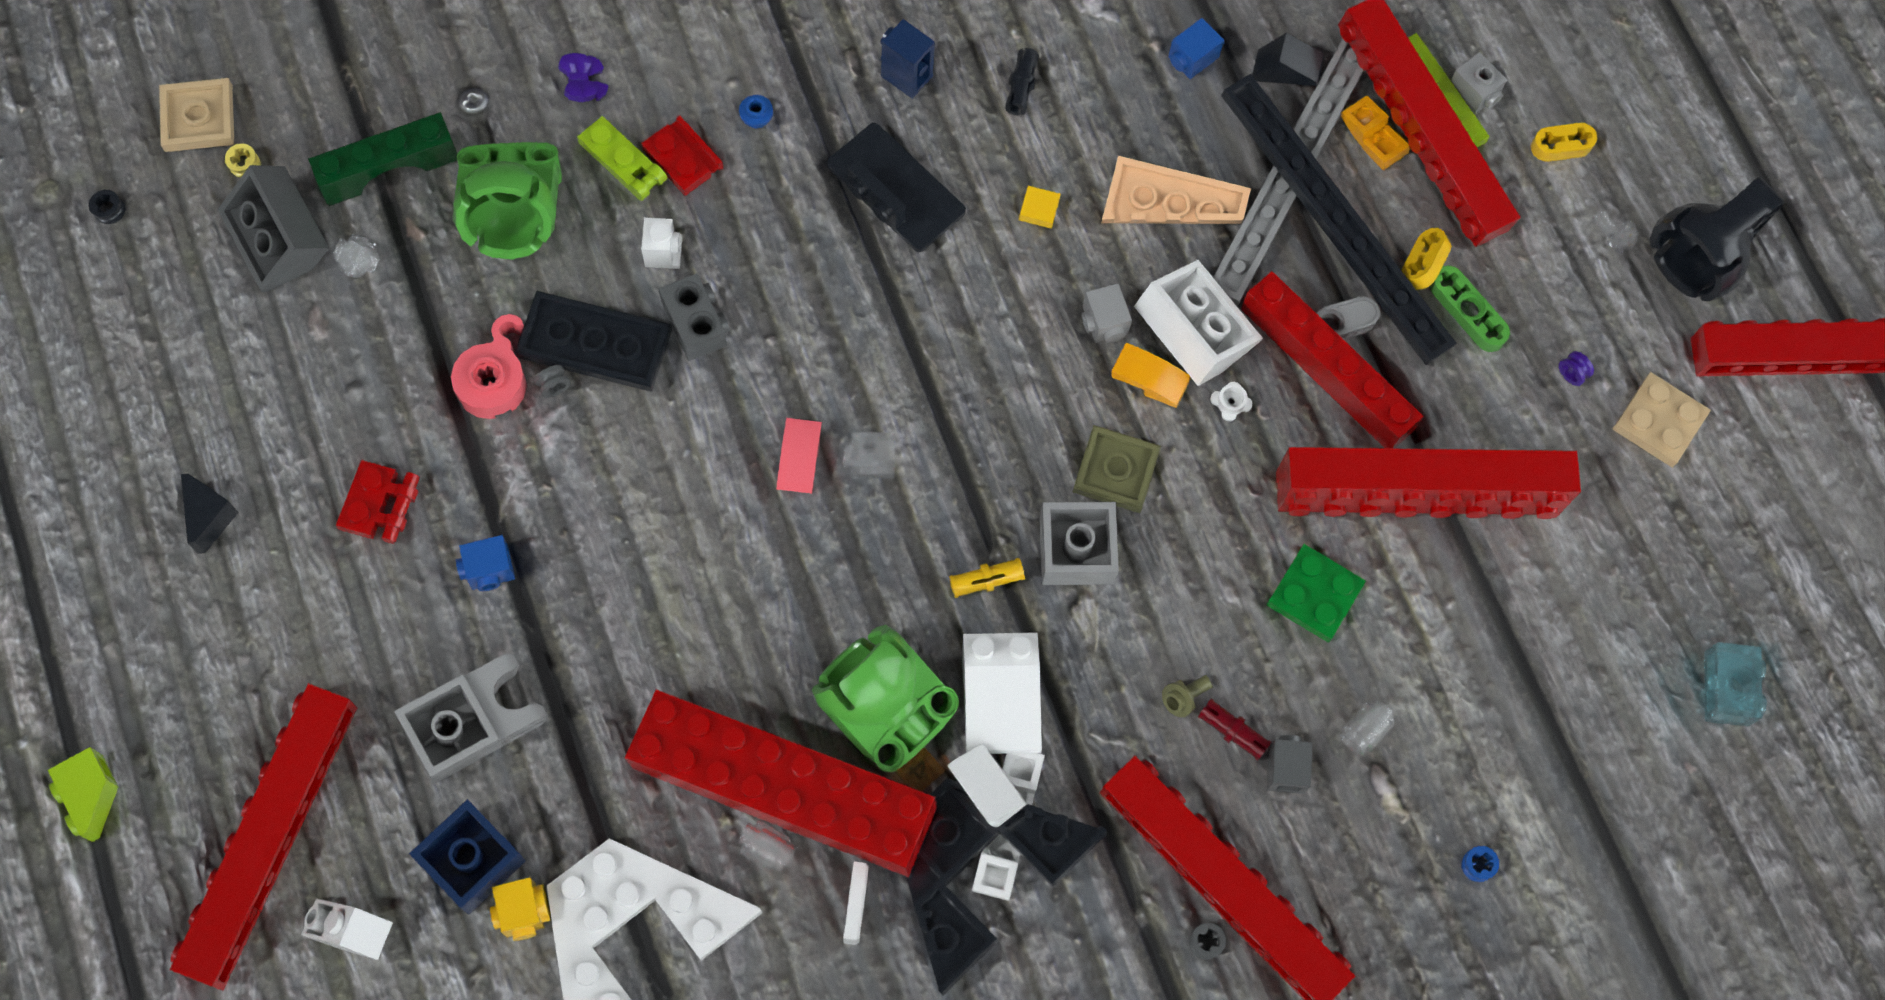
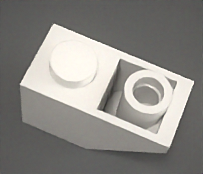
M316 898L314 905L305 916V926L301 936L360 956L378 960L393 922L355 907Z

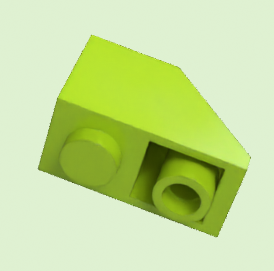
M89 747L48 769V772L53 780L49 784L52 795L59 804L64 803L69 815L65 816V821L70 831L76 837L79 835L94 842L101 836L119 786L104 756Z

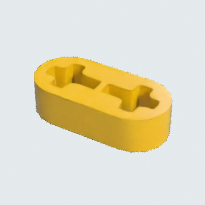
M1586 123L1545 127L1540 129L1532 140L1531 151L1537 159L1548 162L1583 157L1588 155L1595 146L1597 133L1592 126ZM1578 135L1580 140H1586L1585 144L1582 145L1580 140H1573L1574 137ZM1543 140H1546L1548 144L1555 145L1552 149H1549V146L1547 144H1542Z
M1430 228L1421 233L1403 265V274L1416 290L1427 288L1434 283L1451 251V242L1440 228Z

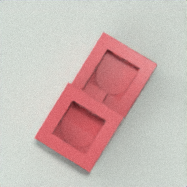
M786 418L777 490L813 493L822 422Z

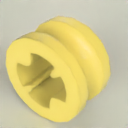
M236 144L225 155V163L236 177L241 178L250 165H261L258 155L247 144ZM246 155L245 165L239 166L240 157Z

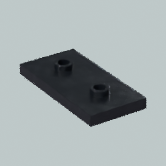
M536 291L515 350V355L520 359L547 366L561 365L567 371L652 392L672 332V325Z

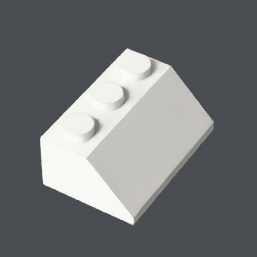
M1199 260L1151 282L1134 306L1198 386L1223 373L1263 339Z

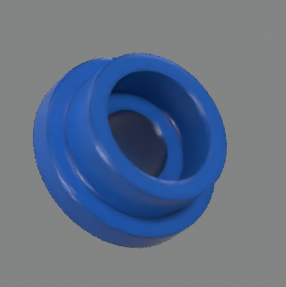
M748 96L740 104V118L749 127H764L773 116V106L764 96ZM755 107L762 108L759 112H752L750 110Z

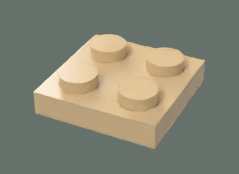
M229 78L159 85L161 147L165 152L235 145L233 90Z
M1650 372L1612 430L1673 468L1711 410Z

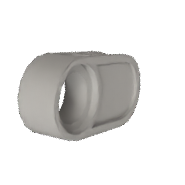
M1363 296L1326 306L1320 309L1317 314L1322 319L1327 317L1334 319L1339 327L1335 332L1343 339H1347L1372 330L1379 319L1380 309L1374 300Z

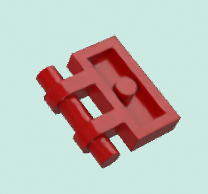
M361 460L337 520L336 527L344 532L373 539L379 526L385 528L381 539L387 543L395 544L399 532H404L407 524L405 516L410 503L415 502L418 495L416 487L420 477L414 473L406 472L402 484H395L398 476L396 469ZM389 497L396 498L391 513H383Z

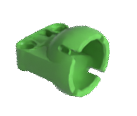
M518 142L474 145L461 149L457 154L459 169L454 196L453 220L462 240L469 246H472L478 241V235L479 251L492 258L516 259L536 252L543 242L546 243L555 229L558 185L562 181L557 148L550 143Z
M888 625L874 628L869 633L868 640L866 638H859L847 647L823 671L819 677V683L813 686L812 689L819 707L864 755L867 764L886 772L896 771L911 760L942 730L955 714L959 705L956 692L952 688L945 686L902 636ZM940 692L943 696V704L940 709L934 711L931 700L934 694ZM888 744L891 748V755L886 762L881 763L878 758L879 750L883 745Z

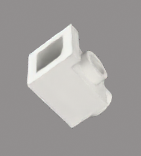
M644 218L641 250L645 267L680 269L682 235H680V232L674 231L673 220Z

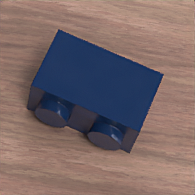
M902 19L895 28H888L881 38V77L913 99L933 77L935 41Z

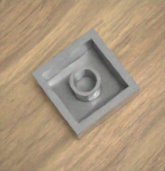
M1044 502L1039 516L1042 585L1114 584L1119 573L1116 502Z

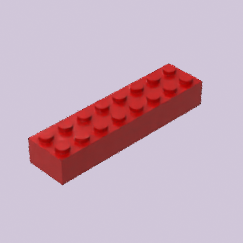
M1289 447L1276 470L1278 512H1288L1291 516H1305L1310 514V512H1324V515L1329 517H1338L1346 513H1360L1362 517H1375L1381 515V513H1395L1397 517L1407 518L1413 517L1417 513H1430L1431 517L1445 518L1452 514H1466L1468 518H1483L1488 514H1501V517L1505 519H1515L1523 515H1537L1539 519H1552L1558 517L1581 493L1577 451Z
M657 689L625 755V759L632 769L906 877H909L937 809L934 796Z

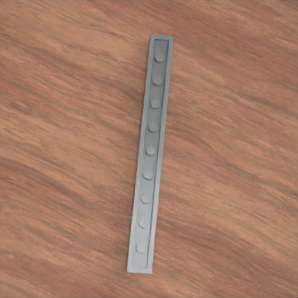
M1343 39L1293 129L1316 159L1364 71L1359 66L1353 49ZM1273 166L1213 277L1237 307L1297 196L1275 166Z

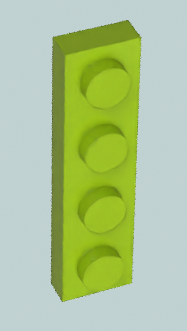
M1417 33L1409 36L1410 42L1476 147L1487 143L1490 137L1422 39Z

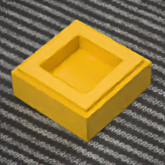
M1028 186L1019 221L1052 229L1061 194Z

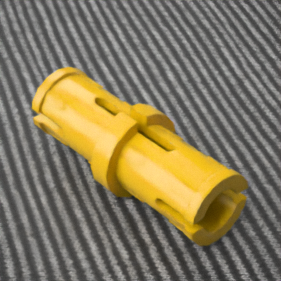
M1015 558V560L988 566L985 563L980 565V569L954 576L951 575L949 580L954 598H958L959 596L985 589L987 593L992 592L994 587L1025 580V574L1020 558Z

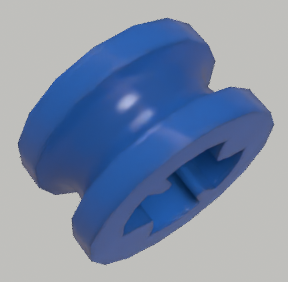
M1477 846L1463 856L1461 868L1468 879L1474 882H1484L1498 872L1499 859L1491 848ZM1483 856L1487 860L1484 865L1489 866V869L1477 872L1473 868L1476 863L1472 862V858L1477 859Z

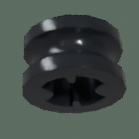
M111 190L96 192L92 195L88 204L89 211L103 224L117 223L125 215L126 208L124 202ZM110 201L113 207L110 210L106 208V212H103L100 207L104 203L108 206L107 202Z

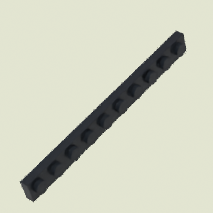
M1249 74L1224 89L1221 97L1423 363L1427 366L1452 349L1457 344L1254 77Z

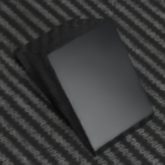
M1285 33L1258 49L1252 76L1257 82L1318 86L1324 54L1292 35Z
M181 474L187 543L197 554L206 553L239 512L227 499L190 474Z

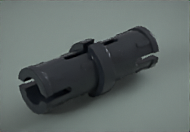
M1021 48L1018 51L1014 72L1010 74L1009 85L1011 86L1005 109L1012 115L1019 116L1020 113L1021 115L1026 113L1030 91L1035 87L1036 79L1034 78V72L1039 54L1034 49L1025 48L1023 50Z

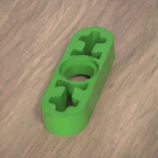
M1443 266L1434 283L1430 285L1432 294L1482 350L1487 352L1500 350L1510 336L1508 324L1458 268ZM1450 279L1454 283L1452 287L1450 285L1445 287L1441 285L1442 280L1448 281ZM1462 291L1463 293L1454 301L1453 297L1455 294L1458 295ZM1466 301L1474 303L1478 308V314L1475 316L1466 315L1461 309V303ZM1485 317L1486 321L1484 323L1481 322L1479 327H1477L1476 324H1478L1481 321V319ZM1495 330L1498 332L1497 338L1491 337L1489 339L1486 336L1488 331L1493 332Z

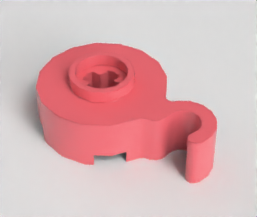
M507 314L497 318L491 329L494 338L493 342L472 346L463 352L454 363L451 374L453 390L464 409L476 417L494 419L496 418L495 415L504 414L510 409L514 411L524 399L527 387L524 370L515 355L510 340L505 337L509 333H517L521 336L524 324L522 319L516 315ZM487 377H495L496 380L494 383L489 381L487 386L482 382Z

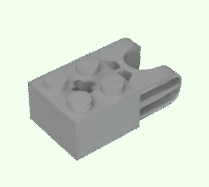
M514 654L502 655L466 675H460L394 711L433 784L442 781L538 728L548 718L545 708L536 703L513 710L500 706L496 701V694L499 688L517 674L519 662ZM450 723L451 727L458 726L454 730L455 733L453 735H441L443 733V725Z

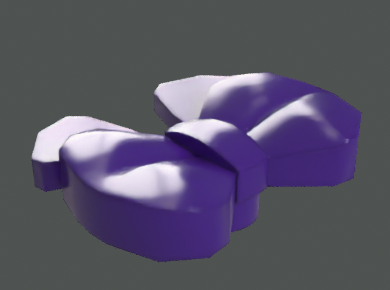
M569 53L561 57L558 68L559 71L568 77V84L565 86L564 95L569 100L588 102L595 98L597 101H600L606 96L609 87L606 83L588 80V76L603 72L604 66L599 59L592 55L586 56L581 53Z

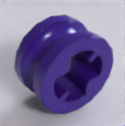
M1572 351L1568 355V359L1561 360L1558 365L1562 376L1574 386H1581L1585 379L1590 378L1594 374V367L1591 361L1578 351Z

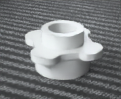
M1237 382L1228 383L1220 392H1213L1210 398L1211 403L1218 406L1222 412V418L1229 422L1234 421L1239 413L1250 411L1253 405L1252 400L1247 398L1244 388ZM1233 399L1235 403L1230 404L1228 400Z

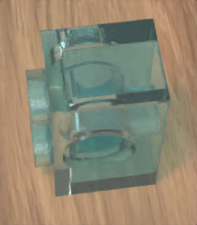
M1717 642L1704 652L1705 722L1749 727L1762 719L1767 705L1766 697L1762 695V680L1766 674V663L1762 659V648ZM1731 678L1736 679L1741 684L1742 692L1733 687Z

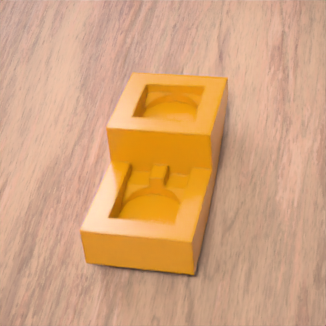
M1367 95L1341 112V118L1351 134L1383 171L1409 154V144L1388 125L1389 115Z
M1125 343L1111 371L1112 378L1144 390L1146 397L1175 408L1178 407L1191 380L1189 374L1173 364L1129 343Z

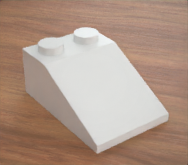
M963 634L962 670L966 753L981 744L985 745L990 754L1041 753L1038 634Z

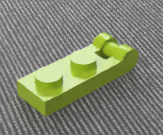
M603 116L577 136L579 144L640 201H643L650 195L649 190L655 185L660 186L668 179L660 166L652 163ZM642 172L645 174L641 180L636 179Z

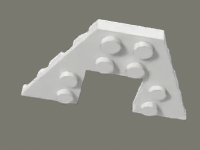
M611 839L606 840L547 885L563 1000H631L593 948L654 901L659 904L701 961L762 914V910L753 904Z

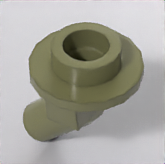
M1207 675L1186 686L1182 680L1169 683L1162 691L1164 706L1174 716L1186 717L1196 708L1193 698L1213 688V685Z

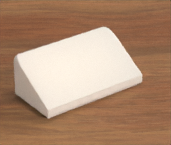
M984 744L975 747L947 765L989 825L998 828L1027 805Z

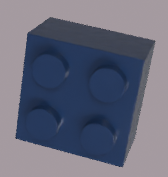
M468 799L409 853L444 892L468 915L493 893L492 887L501 885L526 862L521 854Z

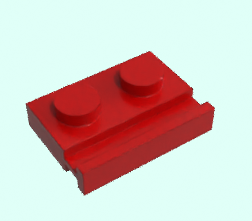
M680 115L671 125L667 124L641 143L642 150L655 164L662 168L670 181L684 196L711 178V174L715 171L723 169L721 159Z

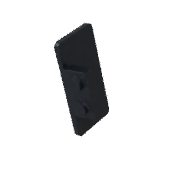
M877 123L869 124L828 159V168L849 187L852 194L870 207L880 221L892 228L916 252H923L965 215V206Z

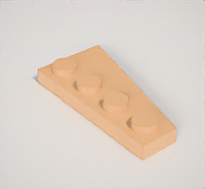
M1118 156L1101 223L1242 224L1251 188Z

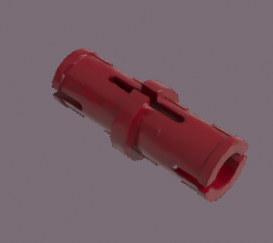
M1212 698L1198 715V718L1225 736L1223 738L1228 743L1233 741L1255 757L1257 761H1259L1272 743L1244 723L1246 719L1242 716H1239V718L1235 717Z

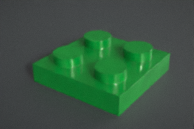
M1303 544L1266 606L1329 643L1366 583V580Z

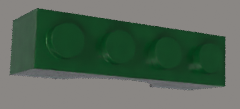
M439 112L308 158L324 199L328 206H332L362 195L367 183L383 172L410 166L430 171L457 161V152L442 113Z

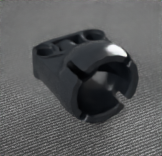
M1760 176L1726 205L1689 203L1673 209L1657 221L1650 236V246L1658 249L1654 254L1657 267L1669 283L1688 297L1696 298L1700 296L1701 301L1709 302L1728 294L1739 285L1750 263V243H1752L1753 238L1778 212L1785 201Z

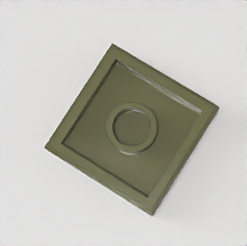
M1093 425L1072 492L1102 502H1116L1118 507L1141 513L1161 446Z

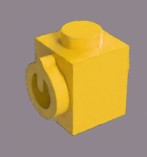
M529 877L492 887L495 906L490 907V915L495 930L500 928L501 933L507 938L513 937V941L532 938L536 936L535 930L545 928L544 922L550 921L549 903L543 884L536 886V883Z

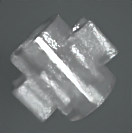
M352 234L348 241L340 238L333 252L336 255L334 260L339 262L337 265L338 269L346 275L355 278H361L366 271L374 273L380 260L377 257L379 252L375 250L376 244L371 239L359 234Z

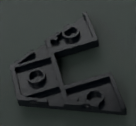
M946 778L930 794L936 799L937 809L911 873L906 879L938 990L942 996L998 942V939L946 886L994 839L1001 835L1054 887L1107 835L1105 828H1098L1075 821L1062 814H1053L1030 804L1025 805L997 828L989 825L959 782Z

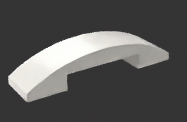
M1006 753L1002 770L1025 802L1032 805L1045 755L1039 753ZM1001 835L981 852L972 891L1009 901L1020 854Z

